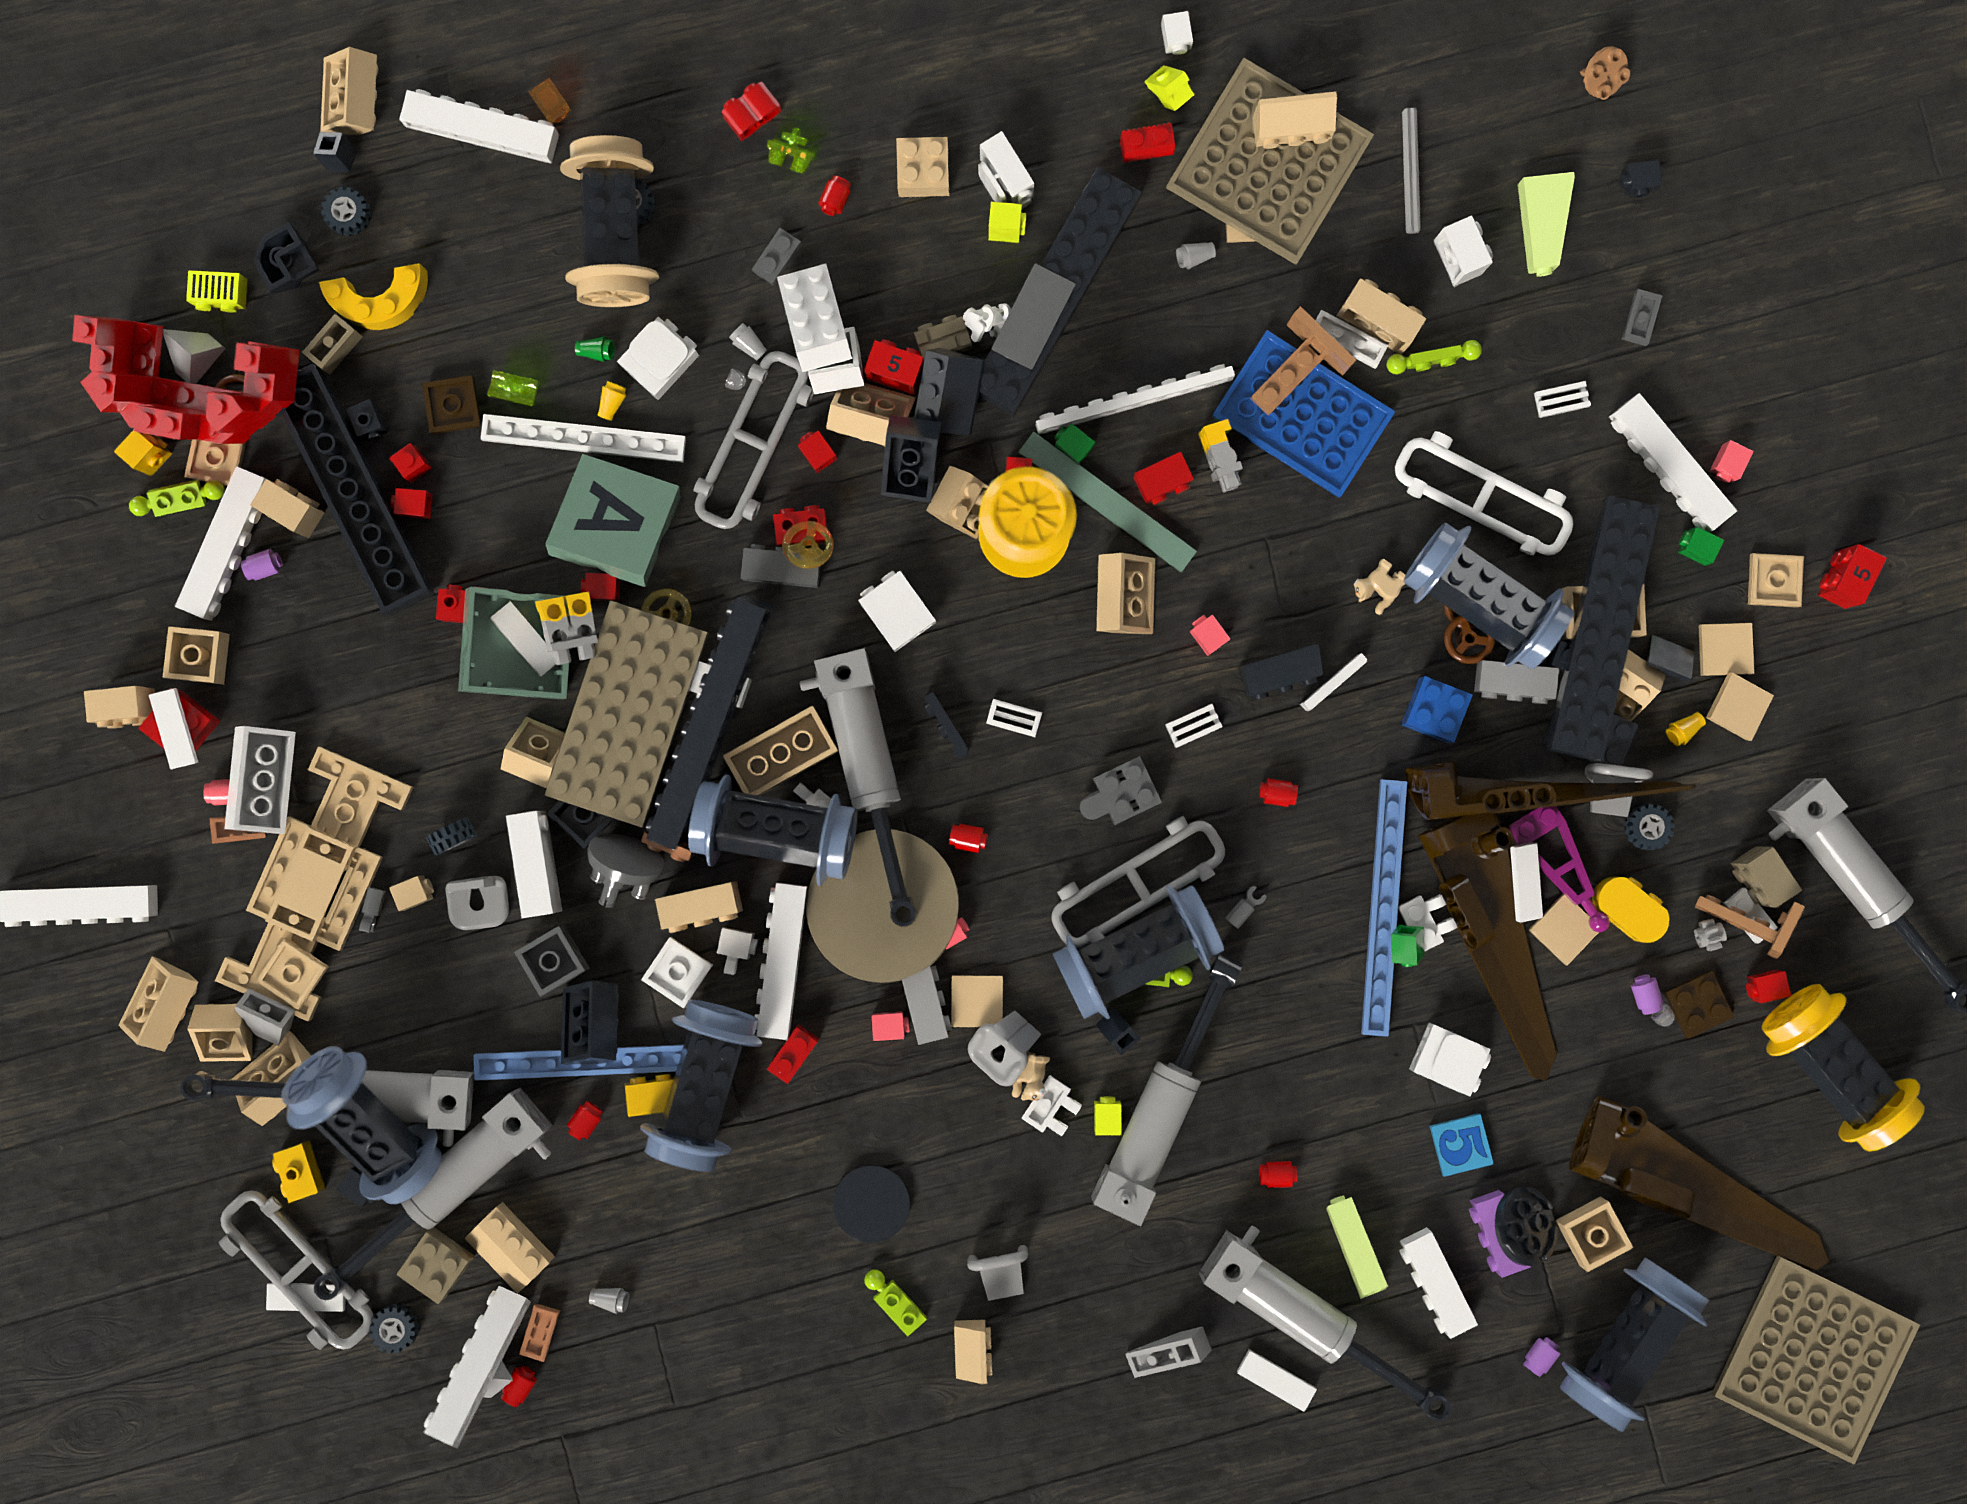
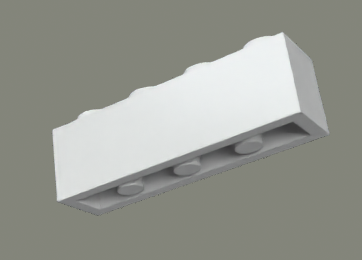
M1426 1227L1400 1240L1403 1247L1399 1250L1406 1264L1411 1263L1414 1269L1411 1276L1417 1287H1423L1426 1295L1422 1296L1429 1311L1434 1310L1437 1316L1434 1322L1441 1334L1445 1332L1451 1339L1477 1326L1478 1324L1432 1232Z

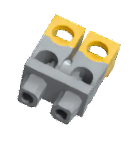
M1228 419L1205 426L1199 433L1209 466L1213 471L1211 474L1213 482L1219 480L1223 493L1236 489L1241 485L1238 473L1241 471L1242 465L1240 461L1236 462V453L1230 448L1226 434L1231 429Z
M589 592L535 602L543 626L547 652H552L556 665L571 662L569 648L577 647L579 660L595 658L594 643H598L595 635Z

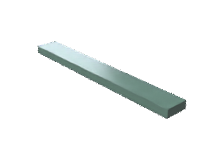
M1035 432L1031 434L1020 449V455L1024 458L1032 459V463L1039 469L1048 471L1058 477L1069 491L1178 571L1182 572L1197 552Z

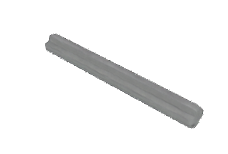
M1406 108L1402 112L1406 232L1415 234L1419 233L1421 229L1417 110L1415 108Z

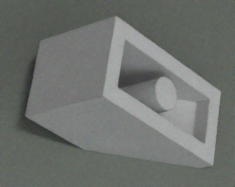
M249 988L235 1006L236 1012L256 1036L278 1046L292 1027L294 1009Z

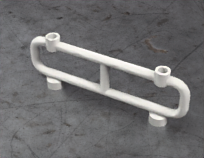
M1435 431L1430 440L1414 438L1404 446L1397 459L1395 473L1399 481L1409 487L1407 490L1408 494L1416 498H1421L1422 494L1521 543L1520 550L1534 556L1535 552L1544 555H1554L1566 544L1572 532L1573 518L1567 510L1562 508L1566 496L1560 492L1547 489L1544 497H1541L1448 450L1453 440L1440 432ZM1416 448H1423L1486 480L1473 508L1427 485L1422 480L1409 476L1405 472V467L1412 452ZM1495 485L1559 517L1563 521V527L1555 542L1551 545H1545L1538 539L1482 513Z

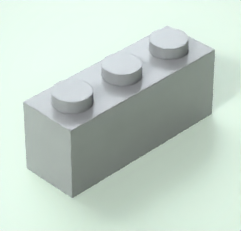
M1482 660L1477 663L1474 692L1482 693V698L1497 699V695H1506L1509 701H1522V697L1532 698V703L1547 704L1548 700L1556 699L1559 668L1537 666L1530 670L1522 664H1513L1508 667L1504 662Z
M930 965L919 974L902 979L918 1045L948 1038L947 1031L952 1030L949 1016H943L941 1006L946 1005L942 990L937 991L935 981H939L936 965L932 967Z

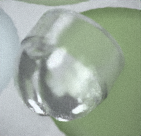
M732 368L725 387L731 390L743 388L746 381L745 376L742 372Z
M1662 1004L1663 1009L1651 1014V1018L1656 1024L1666 1027L1673 1023L1675 1015L1667 1004Z

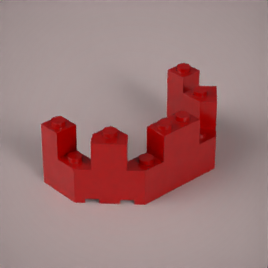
M75 315L72 341L92 344L89 367L92 372L81 381V384L100 412H120L129 427L134 428L135 432L178 440H202L218 444H244L251 438L254 432L262 429L276 417L280 410L287 408L295 400L300 352L298 349L249 341L248 344L237 343L234 369L245 371L243 392L159 377L163 326L118 318Z

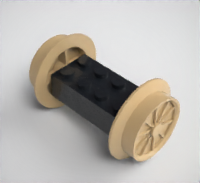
M604 135L575 140L570 144V158L562 162L560 170L564 175L580 180L584 267L568 272L565 275V279L568 283L576 286L577 301L585 305L625 307L645 303L650 298L649 285L659 279V274L655 270L639 266L635 180L636 178L640 179L651 174L654 166L652 162L643 158L642 144L631 138Z

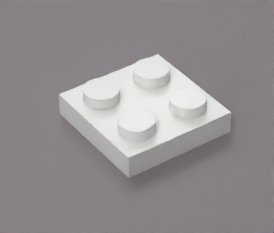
M669 937L641 980L682 1008H685L713 964L674 938Z

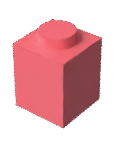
M1730 440L1722 444L1710 472L1716 474L1715 477L1725 483L1739 480L1754 451Z
M1203 615L1192 623L1195 628L1190 633L1207 656L1230 640L1213 615L1208 618Z
M903 1011L873 1013V1041L904 1039L905 1033L909 1032V1017H904Z

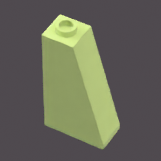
M1574 172L1524 177L1518 184L1528 274L1536 273L1537 276H1547L1552 274V271L1560 265L1575 178Z
M1343 1195L1330 1200L1331 1205L1327 1206V1212L1360 1299L1385 1290L1388 1285L1352 1197L1345 1199Z

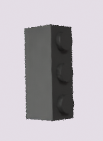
M751 544L750 548L743 549L741 579L743 581L819 588L822 558L820 555H816V551L801 549V553H791V548L776 547L775 551L765 550L766 546Z

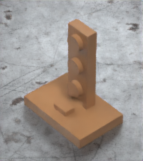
M1301 306L1292 315L1287 326L1304 341L1303 344L1250 398L1268 416L1322 360L1341 377L1356 361Z
M1706 895V898L1700 896L1695 905V908L1772 943L1767 955L1774 959H1777L1782 954L1805 907L1794 902L1787 914L1784 912L1781 914L1777 922L1781 924V927L1777 932L1769 928L1770 923L1757 917L1755 920H1751L1745 917L1746 912L1734 906H1731L1730 909L1720 905L1721 901L1710 895Z

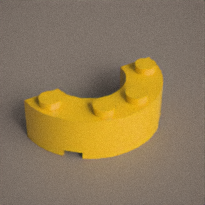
M420 263L394 268V279L390 288L374 298L357 295L353 284L345 278L322 281L319 284L326 301L345 319L365 329L383 330L402 324L414 314V311L420 302H423L428 276L427 270Z

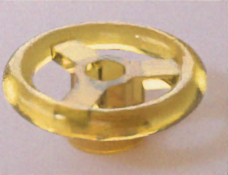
M805 521L795 524L786 532L782 547L784 555L793 565L811 569L821 566L830 558L834 548V541L826 527L817 522ZM808 529L806 537L801 540V543L790 545L792 537L797 532ZM816 531L820 532L825 538L826 549L824 552L819 549L818 544L814 540ZM807 545L812 546L810 549L804 548ZM799 552V556H800L803 560L798 559V558L795 557L793 554Z
M673 589L654 591L645 599L641 611L662 618L663 612L670 610L671 616L668 620L676 622L678 620V611L674 606L678 600L684 611L681 624L689 626L691 621V607L688 600L680 592ZM663 596H669L666 605L660 607L658 611H649L653 601Z

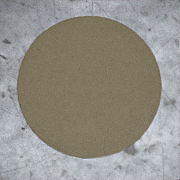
M875 830L855 835L851 861L844 880L828 877L822 886H818L816 869L807 894L806 913L808 925L814 942L821 953L842 972L869 982H896L917 975L927 969L947 948L955 932L958 919V888L946 861L924 840L898 830H891L907 897H912L913 905L917 911V918L912 925L900 927L892 922L890 917L889 901H892ZM901 907L897 911V918L902 922L907 921L911 916L910 909L907 907Z

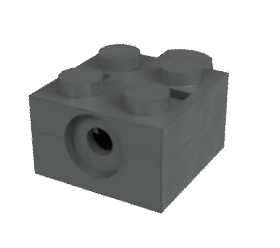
M1139 756L1093 778L1092 780L1098 791L1084 797L1080 802L1079 808L1085 818L1092 820L1109 813L1113 824L1116 825L1162 802Z

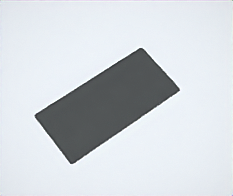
M1034 264L992 346V350L1029 369H1033L1075 287V283L1038 264Z

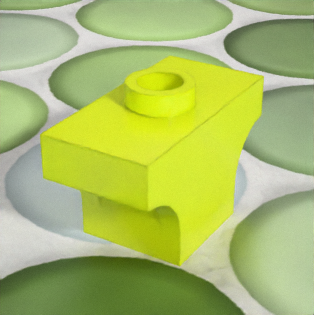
M1163 65L1144 81L1149 90L1157 95L1163 106L1174 111L1194 96L1188 85V76L1184 71Z

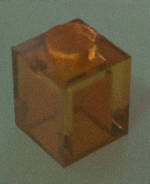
M550 78L529 91L532 99L550 123L554 121L560 122L571 111Z

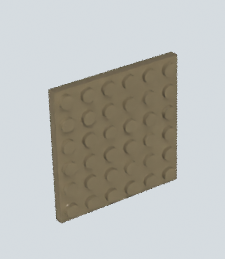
M1243 58L1166 188L1297 265L1374 134L1336 112V130L1332 138L1325 143L1316 144L1314 141H1306L1298 146H1289L1287 143L1278 144L1277 147L1272 149H1265L1263 146L1256 147L1252 117L1259 99L1306 94Z
M1777 1256L1712 1395L1855 1465L1920 1324L1787 1259Z

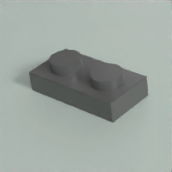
M779 228L752 268V271L774 286L778 280L777 277L782 274L801 246V241Z
M1641 289L1635 291L1622 340L1643 346L1649 344L1662 295Z

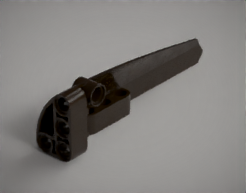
M1456 761L1433 763V766L1407 768L1405 771V780L1412 801L1419 813L1427 820L1481 813L1510 812L1696 788V784H1682L1672 781L1555 783L1457 776Z
M1497 813L1453 817L1421 833L1418 837L1441 882L1439 891L1446 903V907L1458 927L1457 929L1530 1076L1547 1080L1557 1054L1543 1006L1523 922L1516 921L1513 876L1508 849L1514 843L1513 833L1508 828L1501 827V821Z
M1596 1097L1577 1136L1569 1162V1170L1617 1188L1620 1194L1815 1271L1829 1262L1819 1234L1773 1206L1647 1120V1115L1643 1109L1636 1106L1628 1108L1607 1098ZM1628 1116L1632 1117L1634 1125L1629 1122Z

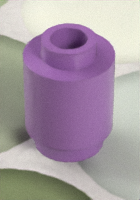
M271 549L247 556L246 560L241 561L245 577L248 580L254 579L256 581L280 573V567L283 566L278 552L274 553Z
M1649 975L1636 977L1634 979L1635 982L1631 984V988L1638 1009H1641L1645 1015L1661 1011L1664 1001L1656 978H1650Z
M1548 1337L1544 1340L1538 1338L1526 1354V1360L1523 1365L1541 1377L1543 1373L1548 1372L1559 1357L1560 1353L1557 1351L1559 1346Z

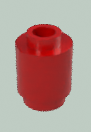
M832 176L831 180L827 181L818 202L822 207V212L830 216L842 213L851 192L849 189L851 186L850 182L839 176Z
M1267 778L1266 783H1261L1259 797L1263 798V803L1285 807L1295 805L1298 785H1292V782Z
M965 824L953 825L949 845H954L956 849L979 853L981 848L985 849L988 834L984 833V828Z
M586 1101L584 1105L581 1104L567 1123V1126L570 1128L568 1133L580 1141L582 1138L588 1139L602 1118L600 1116L603 1114V1110L590 1101Z
M1291 1161L1260 1164V1185H1266L1267 1188L1292 1187L1293 1182H1297V1168L1292 1166Z
M526 1366L521 1368L515 1367L511 1373L513 1380L502 1389L501 1399L513 1407H518L520 1403H524L537 1382L534 1376L535 1372Z

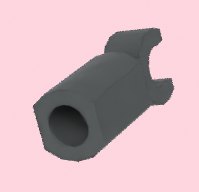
M1254 885L1247 890L1245 900L1241 899L1225 917L1237 929L1254 912L1255 909L1253 907L1263 903L1267 897L1263 894L1259 899H1254L1252 897V893L1256 889Z
M368 887L362 909L364 916L360 924V931L374 932L376 917L381 914L386 895L385 890Z

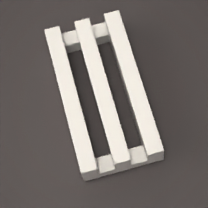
M1586 381L1535 392L1534 396L1539 418L1590 407L1591 403L1588 401L1589 394L1585 388ZM1576 389L1580 391V393L1542 401L1541 397ZM1581 398L1582 400L1581 403L1550 409L1544 411L1543 406H1548Z
M993 699L986 724L1035 737L1042 712ZM996 706L1036 716L1035 721L995 710ZM993 716L1033 726L1032 731L993 720Z
M1213 704L1165 726L1175 748L1221 728L1222 724L1218 719ZM1209 711L1211 716L1174 732L1172 727ZM1213 720L1215 725L1178 741L1176 736Z

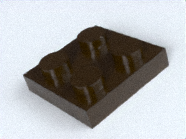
M469 375L422 383L430 434L482 427L474 376Z
M1709 970L1664 991L1682 1033L1687 1039L1734 1018L1713 971Z

